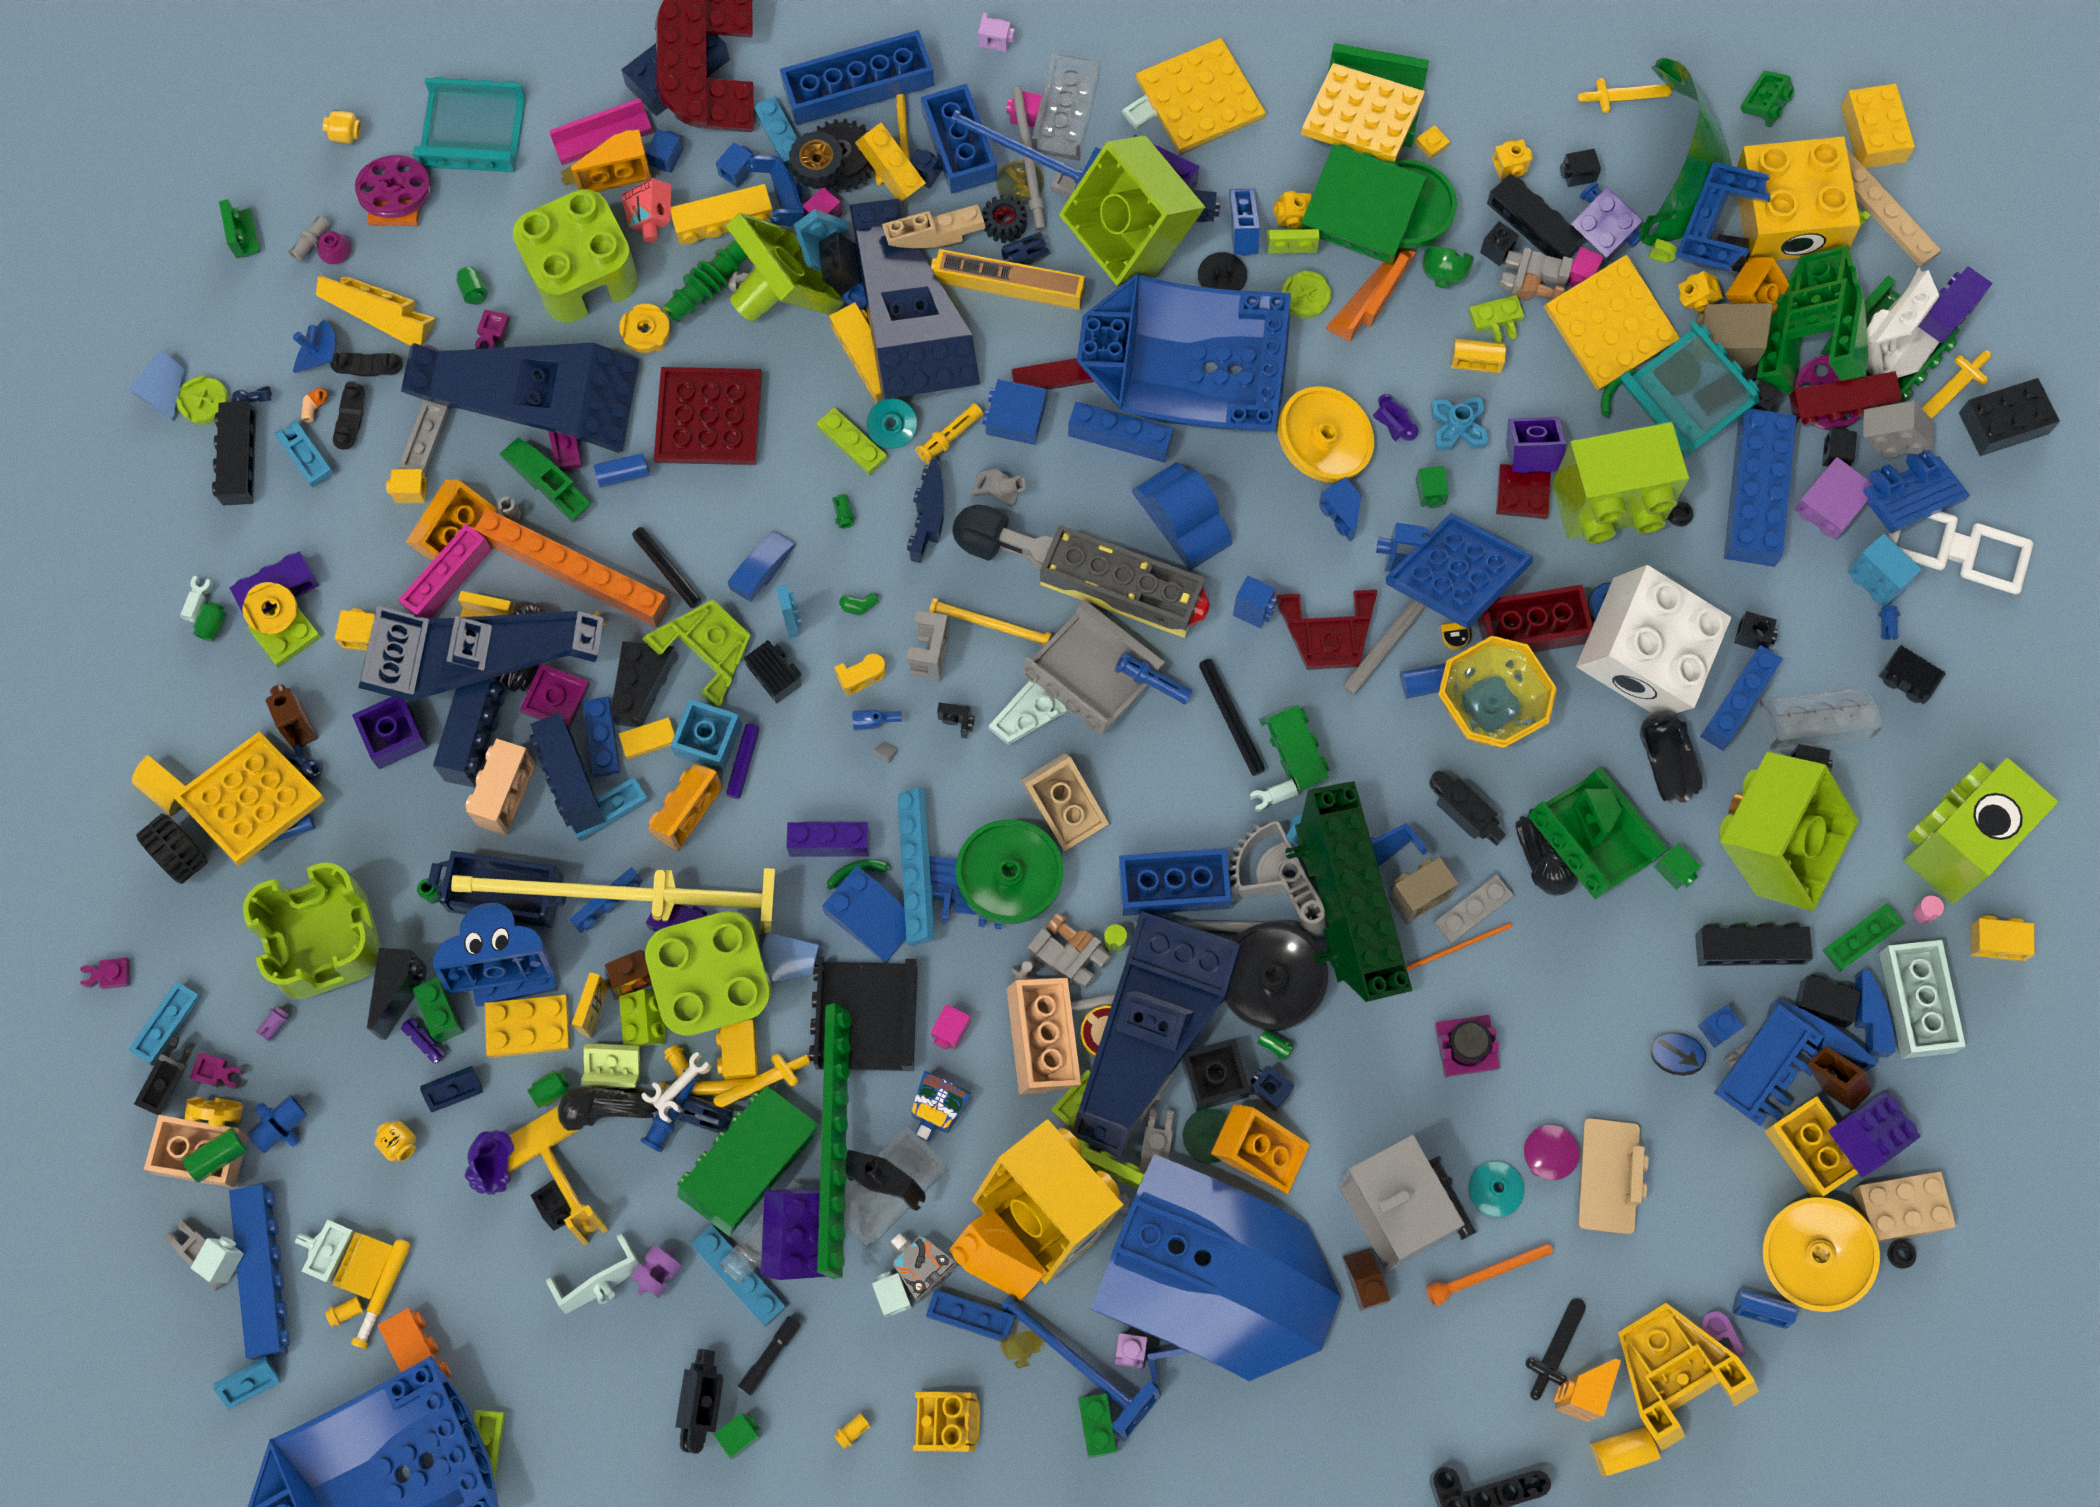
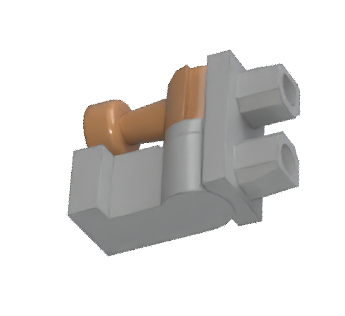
M1524 248L1523 253L1509 251L1504 267L1517 271L1516 274L1503 271L1498 287L1511 291L1510 296L1517 295V297L1524 299V301H1529L1535 296L1550 298V301H1552L1565 291L1564 286L1570 274L1573 258L1564 256L1563 259L1546 256L1541 252L1532 251L1529 248Z
M1058 912L1050 920L1046 929L1053 935L1059 932L1069 942L1065 946L1061 945L1051 937V934L1042 928L1027 947L1028 954L1060 977L1068 978L1069 984L1072 985L1075 982L1086 989L1095 978V975L1086 969L1088 964L1093 962L1102 969L1110 960V955L1101 947V941L1098 938L1093 937L1085 930H1074L1065 924L1066 917Z

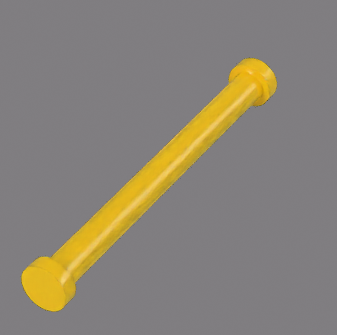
M933 598L929 612L931 613L939 612L1041 643L1042 647L1052 637L1050 632L1044 634L939 602L937 598Z

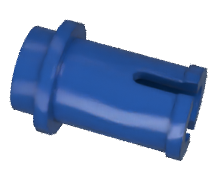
M1884 606L1881 608V612H1879V617H1881V639L1891 640V636L1893 640L1898 639V617L1900 612L1897 611L1896 606Z

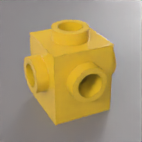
M1523 139L1517 141L1509 140L1495 147L1491 160L1499 179L1502 180L1509 174L1520 177L1527 173L1533 156L1531 149L1526 147Z
M1284 192L1273 206V214L1277 219V225L1287 226L1289 229L1301 227L1302 219L1311 200V193Z
M1705 271L1699 274H1692L1687 277L1686 281L1678 284L1681 293L1679 299L1682 305L1696 312L1704 311L1707 304H1713L1723 299L1717 277Z

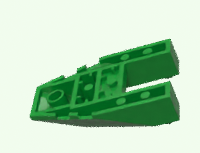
M1845 245L1800 256L1787 281L1790 284L1784 294H1780L1776 301L1778 307L1774 314L1771 315L1766 350L1759 360L1756 377L1758 381L1763 379L1783 393L1793 391L1802 337L1834 330L1828 363L1841 381L1866 376L1869 357L1865 300L1850 247Z

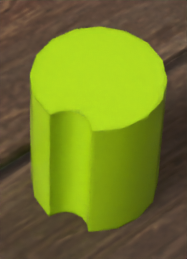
M1110 925L1104 933V945L1109 952L1112 950L1117 951V953L1121 952L1127 944V932L1121 925Z

